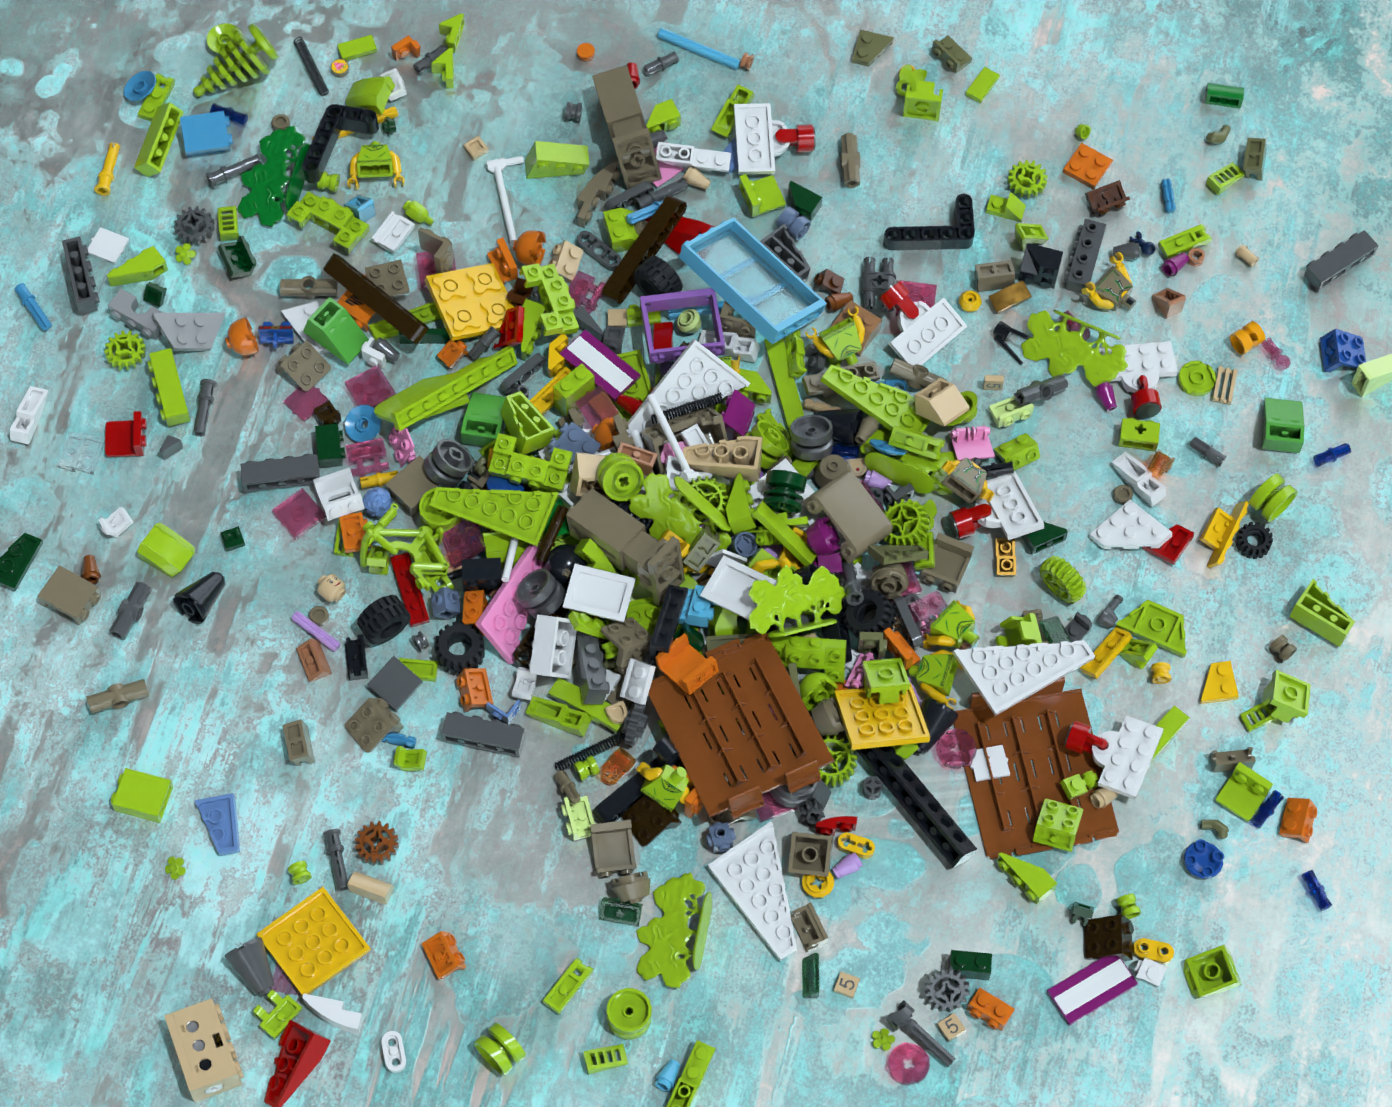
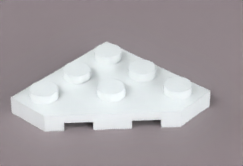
M1132 500L1127 501L1090 533V539L1103 549H1112V547L1139 549V547L1143 546L1160 548L1172 537V532Z

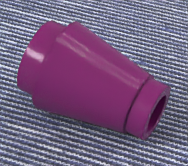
M1182 252L1166 259L1162 264L1163 272L1167 276H1175L1189 261L1188 255Z
M1109 382L1096 386L1095 394L1106 408V411L1116 409L1117 405L1113 386Z

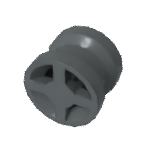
M567 102L566 120L576 119V121H581L582 103L573 104L572 102Z
M876 776L867 777L863 782V796L868 800L878 799L882 792V781Z

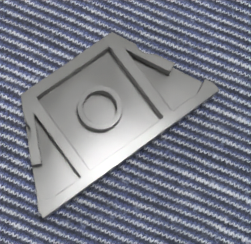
M225 313L152 314V319L156 320L161 328L160 332L168 340L172 351H210L225 317Z

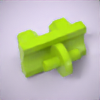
M636 304L629 305V308L626 309L628 327L643 325L639 306ZM661 311L647 312L650 325L661 323Z

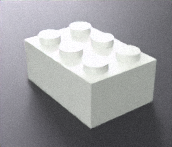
M537 614L535 635L532 642V656L529 663L530 674L570 679L577 630H574L569 619Z

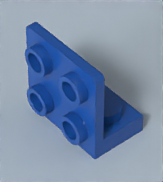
M1333 329L1320 337L1324 371L1330 373L1342 365L1357 369L1360 364L1366 363L1364 342L1361 336Z

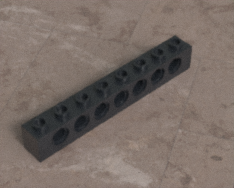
M892 746L856 750L953 868L970 859L977 851L975 845L901 756L895 753Z

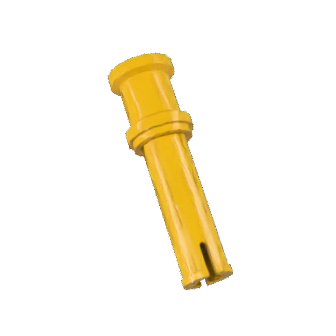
M113 142L109 143L103 169L98 173L99 180L94 187V191L102 196H108L111 192L110 185L114 181L113 171L121 148L117 143H115L114 147Z

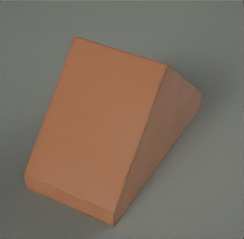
M1169 288L1152 295L1153 300L1166 319L1182 312L1186 300L1185 295Z

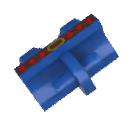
M263 322V325L258 327L260 344H273L274 349L278 348V344H294L293 326H291L290 322H282L280 326H273L271 322Z

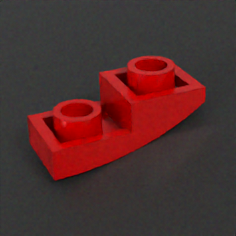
M673 322L654 323V350L674 347Z
M839 816L816 823L815 833L835 836L836 829H840L842 832L856 831L858 817Z

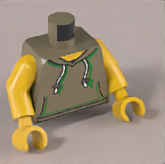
M1116 252L1117 261L1114 256L1109 258V261L1112 264H1116V266H1112L1095 285L1092 282L1085 283L1087 288H1082L1081 292L1084 295L1089 294V299L1099 309L1117 311L1121 305H1124L1131 310L1137 302L1130 296L1133 289L1132 281L1124 263H1121L1123 261V254Z
M974 457L971 460L964 458L962 461L947 460L941 466V469H944L948 474L942 481V484L969 504H972L978 496L981 499H986L989 503L995 495L993 491L988 489L986 481L987 472L981 468L982 461L979 458Z

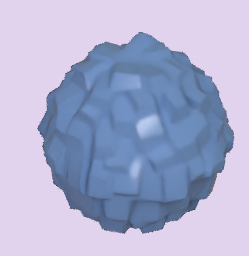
M379 487L369 489L362 499L364 511L371 517L381 518L392 504L390 493L386 489Z

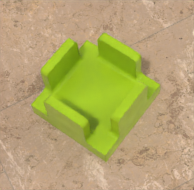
M917 80L916 91L911 92V85L907 84L903 117L939 122L943 89L939 90V95H934V82Z
M1029 613L1024 617L1010 616L1000 623L1001 628H1006L1004 629L1006 636L998 635L995 637L997 646L1003 647L1042 643L1036 615L1033 613Z
M901 658L863 661V687L867 698L871 697L872 693H879V704L897 703L899 701V692L901 691V694H906V690H909L910 682Z
M1276 669L1272 673L1271 682L1264 688L1262 704L1267 705L1269 703L1276 706L1271 711V716L1286 723L1293 717L1305 718L1309 710L1311 684Z

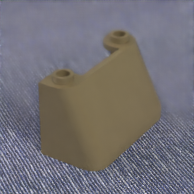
M703 407V409H698V411L695 410V412L692 411V413L689 412V414L686 413V415L683 414V416L667 420L677 442L683 441L680 433L695 424H698L709 444L719 443V440L724 439L728 441L722 415L710 407ZM660 423L643 429L641 433L647 450L658 454L654 464L657 475H664L665 465L662 464L660 452L663 444L669 442Z
M849 471L837 476L807 497L802 503L812 514H818L823 510L846 540L841 545L840 551L848 564L867 553L868 545H878L891 534L893 529L890 520L857 477Z

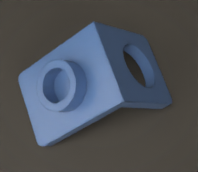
M518 699L506 714L491 703L487 702L486 704L487 712L490 713L491 717L495 720L503 721L507 725L510 724L522 707L521 701Z

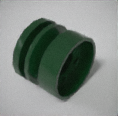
M786 470L768 471L765 487L769 490L763 492V497L765 498L762 501L772 511L778 513H800L802 511L801 503H803V497L799 494L805 492L807 478L801 474Z

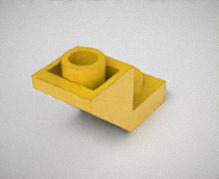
M565 334L559 335L549 344L548 376L550 378L557 375L565 367V360L560 355L568 346V337Z

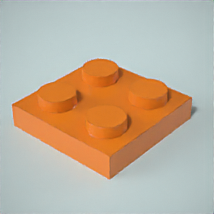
M1081 143L1063 168L1062 173L1094 190L1112 165L1113 159Z

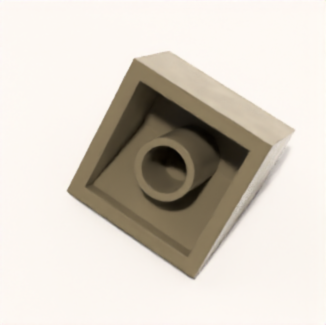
M792 832L788 872L828 877L834 836Z

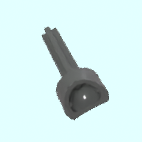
M903 1000L897 1007V1012L890 1013L885 1020L896 1031L900 1027H905L939 1060L949 1067L956 1058L912 1019V1014L915 1010Z

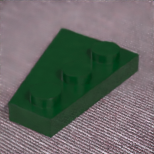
M24 533L8 547V551L0 557L1 586L13 591L17 590L43 544L42 539Z

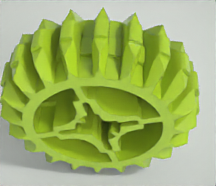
M697 476V482L692 478L691 486L710 503L718 499L717 509L723 515H726V501L729 500V496H722L727 492L726 489L720 490L722 483L715 485L716 479L713 478L709 482L708 476H705L704 481L701 480L700 476ZM699 488H705L712 492L707 494ZM682 495L680 501L688 505L687 498ZM694 513V517L700 522L708 519L707 516Z
M901 499L899 504L897 501H894L893 507L888 505L887 508L889 510L883 512L892 524V531L900 532L902 536L894 535L891 532L884 541L889 543V545H915L916 542L922 544L921 538H927L925 532L930 531L928 525L931 524L925 507L917 501L913 503L911 499H908L907 502ZM907 513L916 514L918 518L909 517Z
M1051 556L1040 566L1039 573L1043 583L1061 601L1064 600L1068 604H1074L1086 593L1087 588L1083 577L1064 558Z
M827 734L824 742L834 759V764L831 763L820 768L819 774L826 786H828V783H831L834 788L836 782L842 786L843 780L848 782L850 776L854 775L855 771L853 769L857 768V763L855 762L857 761V755H853L855 750H851L849 742L844 744L843 737L838 741L836 735L833 736V739H829ZM846 759V766L841 771H839L838 764L842 763V760Z

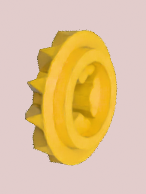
M830 871L828 877L804 874L802 888H804L807 895L813 896V898H824L834 888V877ZM815 876L819 881H823L821 889L817 885H812L815 883Z

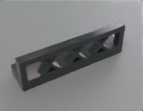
M674 585L668 586L650 642L651 660H656L655 657L658 651L670 652L688 595V588Z

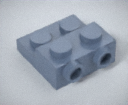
M570 421L569 424L565 423L559 430L561 432L560 436L557 439L553 438L547 447L550 449L547 452L552 455L554 447L573 452L571 464H573L576 452L595 454L601 444Z

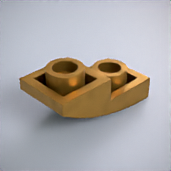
M1020 281L990 295L989 298L996 312L1000 313L1013 305L1021 304L1032 298L1025 282Z
M1007 538L995 539L996 575L1016 576L1015 538L1010 540Z

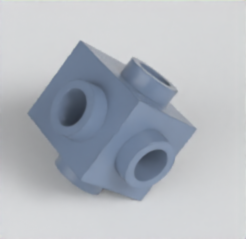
M443 587L431 594L433 616L449 620L461 613L458 591Z
M716 822L711 827H708L706 841L708 846L712 847L713 853L726 852L733 848V841L736 839L734 829L729 827L728 822Z

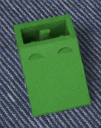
M331 297L307 320L303 330L305 334L347 365L361 352L364 342L369 340L347 310Z
M472 393L461 429V441L463 444L484 447L497 439L498 433L503 434L505 422L500 412L506 397Z
M1264 398L1262 449L1300 453L1304 444L1303 403L1301 401Z

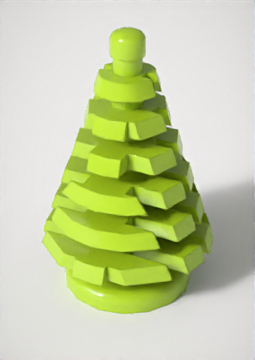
M251 23L248 27L255 39V42L252 44L235 27L232 33L244 51L229 36L225 42L235 55V58L223 45L221 46L219 51L227 64L224 65L222 60L216 55L213 62L219 70L215 71L211 65L206 68L210 77L207 78L203 74L200 78L202 84L197 85L193 89L197 97L204 95L207 90L210 93L217 92L213 87L216 84L222 90L228 88L223 81L224 78L232 86L237 85L238 82L232 74L233 71L241 81H250L241 65L254 79L260 77L249 59L254 62L263 74L270 73L259 52L263 50L272 60H277L279 55L254 23Z

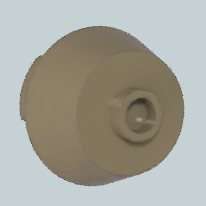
M828 455L815 466L814 478L816 483L823 487L840 474L852 471L849 464L841 456Z
M879 563L870 577L871 588L886 595L887 599L901 596L902 592L909 585L905 569L900 563L887 565Z
M833 697L821 700L811 710L812 720L822 736L827 734L828 736L840 735V732L845 730Z
M647 870L641 872V874L638 872L618 879H611L612 889L620 902L630 901V904L641 902V897L650 894L651 878L648 877Z

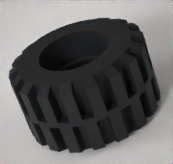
M650 256L633 272L634 280L645 296L682 291L683 285L676 271L666 261L657 256Z
M864 589L861 590L864 595V600L861 604L854 606L845 604L844 608L846 611L843 612L844 623L857 638H859L860 632H883L889 627L893 631L894 627L892 625L896 624L897 620L894 617L897 616V613L891 602L881 592L874 591L873 589H869L867 592ZM877 609L875 617L871 621L863 623L864 616L869 611Z
M387 595L367 606L359 615L357 625L368 641L375 645L389 641L397 636L407 626L411 616L396 595Z
M461 621L460 624L452 622V626L447 624L445 625V630L441 629L439 631V636L435 638V653L440 667L443 666L444 671L448 672L450 670V673L455 675V673L460 674L465 668H478V664H482L485 656L482 634H479V630L476 627L473 629L472 624L464 625ZM458 642H464L471 646L470 650L462 655L451 653L449 648Z

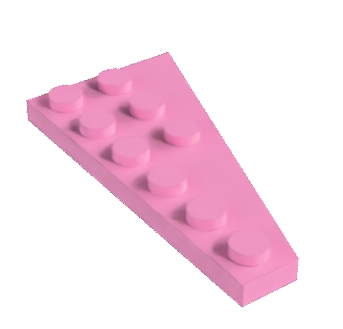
M541 542L538 547L528 545L511 570L509 581L503 582L476 622L477 627L508 664H514L515 649L520 645L521 630L525 629L529 616L526 608L515 598V591L522 579L529 573L537 569H544V562L534 558Z

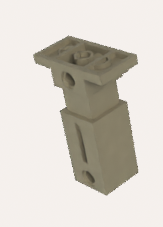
M627 65L592 75L627 190L644 181L652 183L662 180L648 127L646 128Z
M593 488L588 493H584L580 501L567 511L566 517L570 535L578 541L591 538L605 553L613 566L622 572L627 568L637 575L640 585L652 593L653 602L659 607L664 602L668 586H680L685 581L680 542L674 536L669 541L664 538L657 541L646 533L644 524Z

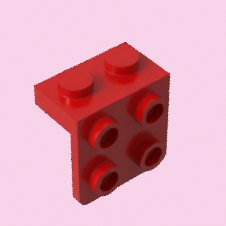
M133 411V420L109 421L106 423L105 454L107 457L144 456V447L147 446V438L144 435V430H147V420L143 418L141 411Z

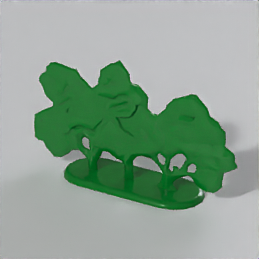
M294 125L288 126L285 130L277 129L270 135L262 138L259 141L260 151L266 157V163H258L252 167L251 171L240 174L243 185L251 188V192L242 197L237 208L243 218L246 219L258 213L261 224L272 227L275 222L283 218L284 213L281 209V203L284 200L287 211L292 208L296 201H299L305 182L302 164L310 144H304L306 139L304 134L296 132ZM301 147L299 154H297V148ZM288 149L293 152L292 156L294 158L288 157L286 154ZM296 162L292 176H288L286 174L287 167L291 163ZM290 181L287 192L284 193L282 189Z

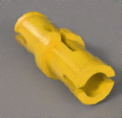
M398 471L377 472L375 475L359 477L361 488L383 487V485L398 474Z

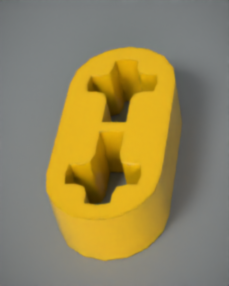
M847 832L842 833L838 838V848L844 853L852 854L855 852L862 859L871 858L874 854L875 845L870 839ZM846 839H849V840H850V841H849L850 844H848L847 846H844V842H843V841H845ZM865 845H868L869 850H867V852L864 853L863 848L861 847H865Z

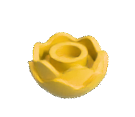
M967 290L960 295L958 303L964 311L973 312L979 309L982 299L976 291Z

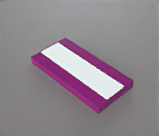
M586 329L560 353L565 362L574 369L583 364L595 376V386L614 402L641 378V374Z
M1118 956L1101 958L1048 989L1047 993L1070 1026L1133 989L1138 983L1123 960Z

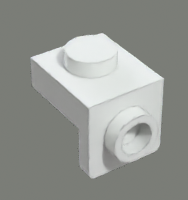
M396 68L380 75L390 76L395 84L394 90L389 97L390 101L407 94L403 79Z
M370 337L368 342L365 341L361 348L363 360L373 367L383 369L386 365L385 354L372 348L375 338Z
M119 507L107 519L100 518L98 520L101 524V530L106 535L118 537L134 523L123 507Z
M518 667L512 697L531 700L536 687L537 674H530V669Z

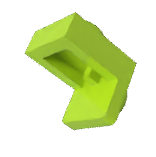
M397 746L396 753L394 754V765L402 771L424 770L427 751L424 749L406 750L402 746Z

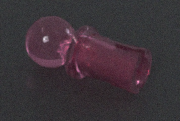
M1069 310L1064 312L1065 314L1074 317ZM1071 320L1066 322L1070 331L1077 332L1080 330V324ZM1087 327L1082 335L1084 340H1088L1091 335V331Z
M1270 337L1267 338V341L1264 340L1261 343V346L1271 356L1270 359H1276V365L1279 369L1284 370L1290 366L1291 361L1289 357L1281 354L1283 350L1279 349Z

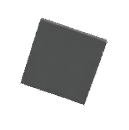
M393 656L367 685L395 711H398L421 686L423 681Z

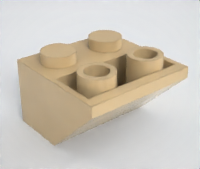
M941 378L915 394L916 414L942 426H946L970 410L969 405L956 386Z
M576 452L569 488L573 494L582 496L593 488L605 498L611 499L599 486L596 479V469L599 462L607 455Z

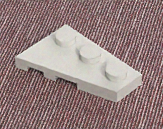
M317 301L281 310L282 316L291 323L293 330L297 332L302 342L307 340L320 355L330 353V351L303 332L307 320L319 308Z

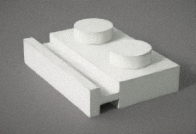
M392 211L371 238L372 242L395 254L415 228V224L400 215H396Z
M630 658L620 697L645 705L656 666Z

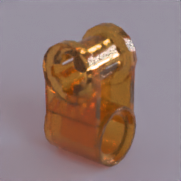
M1158 449L1147 469L1156 475L1163 476L1169 472L1175 458H1170Z
M619 747L602 766V782L608 786L616 784L634 766L636 758L622 747Z

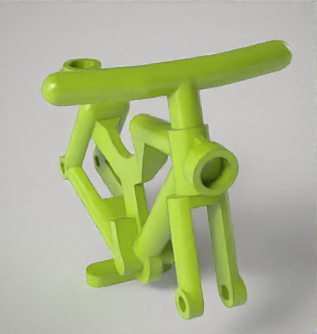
M392 503L391 507L376 525L369 521L363 526L365 534L360 546V566L363 568L367 566V551L373 541L378 542L393 555H396L398 550L407 551L414 558V563L410 566V573L416 578V586L420 590L424 588L426 591H429L431 585L422 574L447 576L449 563L438 547L442 543L444 530L440 526L436 529L435 535H433L432 529L428 526H421L419 529H385L393 518L397 516L398 504ZM383 536L416 538L409 544L401 541L389 542ZM424 543L435 563H423L419 549Z

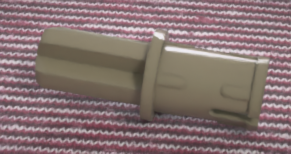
M558 771L554 778L560 785L561 792L568 797L571 804L579 803L581 799L575 789V783L569 779L565 771Z

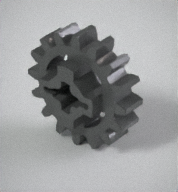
M198 206L195 207V210L188 207L187 212L181 210L182 215L177 214V220L174 221V230L177 233L178 239H183V243L190 241V245H193L196 241L200 245V240L207 242L206 237H212L211 231H215V223L211 213H206L205 208L200 211Z
M636 703L633 711L629 710L622 733L626 734L625 744L635 746L638 737L642 738L648 720V715H645L646 705Z
M943 966L941 972L935 969V976H928L930 982H925V988H927L925 994L929 996V1003L934 1002V1008H938L940 1005L942 1006V1011H945L946 1007L953 1011V1006L961 1007V1001L966 1003L965 996L970 994L967 989L970 986L969 982H965L967 980L966 975L960 976L961 971L959 969L953 972V967L950 966L949 970L946 971ZM945 983H947V986L950 989L949 994H947V991L945 989Z

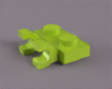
M272 989L267 994V999L276 1007L268 1014L260 1005H257L253 1010V1014L262 1021L259 1025L260 1028L276 1040L285 1030L289 1020H294L303 1010V1007L288 994L282 998Z

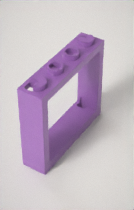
M712 288L640 296V311L649 363L660 364L665 361H676L687 346L654 350L647 312L710 305L716 342L701 345L715 356L725 355V342L716 293Z

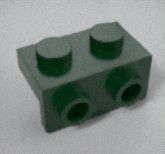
M239 236L237 242L219 244L218 250L231 278L252 275L256 267V259L253 257L244 236Z

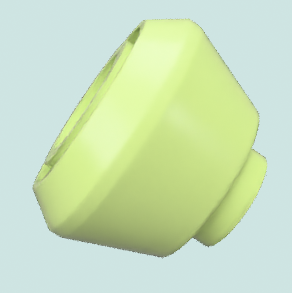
M695 309L683 311L677 320L678 329L690 334L697 332L702 324L700 315Z

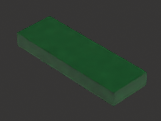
M429 328L419 344H447L450 337L446 328ZM399 332L400 344H416Z

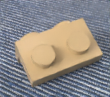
M564 240L553 248V257L548 265L555 264L558 274H561L566 282L572 283L584 250Z

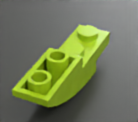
M699 1040L696 1041L667 1107H691L709 1069L708 1067L716 1048Z

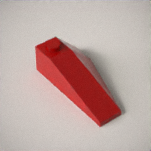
M649 217L645 220L649 222L652 217ZM682 217L665 243L667 247L680 255L681 246L684 242L693 240L697 235L706 233L714 226L699 220ZM713 245L697 254L705 261Z
M290 1019L280 1038L279 1045L281 1050L279 1057H275L274 1064L277 1066L274 1075L270 1077L264 1102L272 1107H282L322 1060L331 1040Z

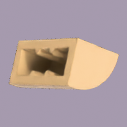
M357 871L352 874L347 883L349 892L387 905L394 890V885Z

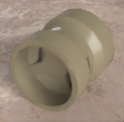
M1284 635L1279 636L1269 647L1273 652L1278 653L1282 662H1285L1297 651L1293 644L1288 643V639Z

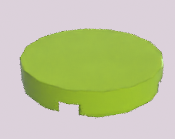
M1190 361L1184 364L1178 375V383L1181 389L1188 395L1195 397L1210 393L1216 381V375L1212 367L1204 364L1202 361Z

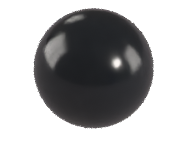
M569 544L553 548L544 562V569H547L563 587H568L571 579L570 576L567 579L566 576L562 575V573L566 572L564 569L573 572L575 564L587 565L580 556L573 552L575 547Z

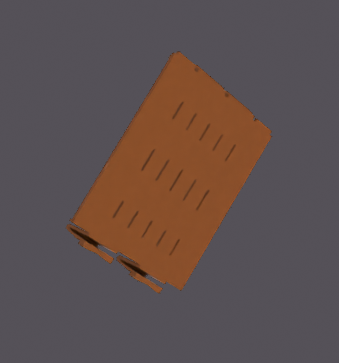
M758 633L743 640V644L737 638L705 652L706 658L712 656L716 659L719 671L691 695H688L666 675L660 676L651 682L648 696L674 747L679 751V757L709 817L729 810V812L731 811L732 818L736 819L751 810L765 806L762 794L785 784L788 786V791L791 794L802 787L820 781L819 769L834 762L767 633L763 635ZM750 668H751V670H752V672H753V674H754V676H755V678H756V681H755V679H754V677H753V675H752V673H751V671H750ZM733 676H735L736 680L738 681L740 688L738 687ZM717 683H719V685H720V687H721V689H722L724 695L722 694V692H721L720 688L718 687ZM701 690L703 691L708 702H706ZM684 697L687 698V700H688V702H689V704H690V706H691L692 709L689 708V706H688V704H687V702H686V700H685ZM768 705L771 706L777 720L775 719ZM752 712H754V714H755V716H756V718H757V720H758V722H759V724H760L761 727H759V725H758L756 719L754 718ZM736 719L738 720V722H739V724H740V726H741V728H742V730H743V732H744L745 735H743V733H742V731H741V729H740V727H739V725H738ZM720 726H721V728H722V730H723V732H724V734H725V736H726L728 742L726 741V739H725V737H724V735H723V733H722V731H721V729H720ZM703 734H705V736H706V738H707V740H708V742H709V744H710V746H711L712 749H710V747H709V745H708V743H707V741H706V739H705V737H704ZM789 745H791V747H792V749H793V751L795 752V754H796L797 757L794 756V754H793V752H792V750H791V748H790ZM773 752L775 753V755H776L777 759L779 760L780 764H778V762H777V760H776V758H775ZM757 759H758V761H759V763H760V765H761V767H762V769H763V772H762V770H761V768H760V766H759V764H758V762H757ZM740 767H742V769H743V771H744V773H745L747 779L745 778V776H744V774H743V772H742V770H741ZM724 774L726 775V777H727V779H728V781H729V783H730V785H731L730 787H729V785H728V783H727V781H726V779H725V777H724Z
M1065 677L1060 678L996 716L979 692L972 693L968 697L969 709L955 711L958 714V718L954 722V728L986 857H990V860L997 859L1000 852L1010 856L1015 852L1017 856L1053 850L1051 846L1033 842L1036 824L1046 798L1079 807L1077 801L1079 799L1080 807L1084 810L1074 846L1093 842L1092 838H1095V841L1117 837V833H1119L1112 803L1110 802L1105 808L1097 809L1090 800V795L1093 794V791L1102 787L1098 786L1092 790L1086 787L1088 790L1086 794L1069 800L1060 784L1063 779L1077 774L1082 778L1084 773L1091 770L1100 779L1103 769L1093 761L1091 753L1084 751L1083 754H1079L1066 749L1064 746L1072 722L1078 721L1091 726L1082 689L1063 691ZM1055 714L1057 715L1059 727H1058V724H1057V720H1056ZM1038 717H1039V719H1040V723H1041L1042 730H1041V728H1040V724H1039V721H1038ZM1020 720H1022L1025 733L1023 732ZM1003 723H1005V727H1006V731H1007V735H1008V736H1006ZM986 726L988 727L990 739L988 737ZM1003 745L1005 756L1008 758L1007 763L1010 776L1001 777L1002 784H1000L999 778H993L989 762L990 757L986 750L987 747ZM983 748L991 779L976 782L973 769L970 768L969 751ZM1065 754H1067L1071 771L1069 770V766H1068V762H1067V759H1066V755H1065ZM1048 757L1050 758L1054 775L1052 774ZM1031 760H1032V762H1033V766H1034V770H1035V774H1036V777H1037V778H1035L1034 771H1033V767H1032V764H1031ZM1014 764L1016 766L1019 781L1017 780ZM1025 809H1027V813H1028V817H1029V821H1030V822H1028ZM1008 812H1009V814H1010L1012 826H1011V824H1010Z

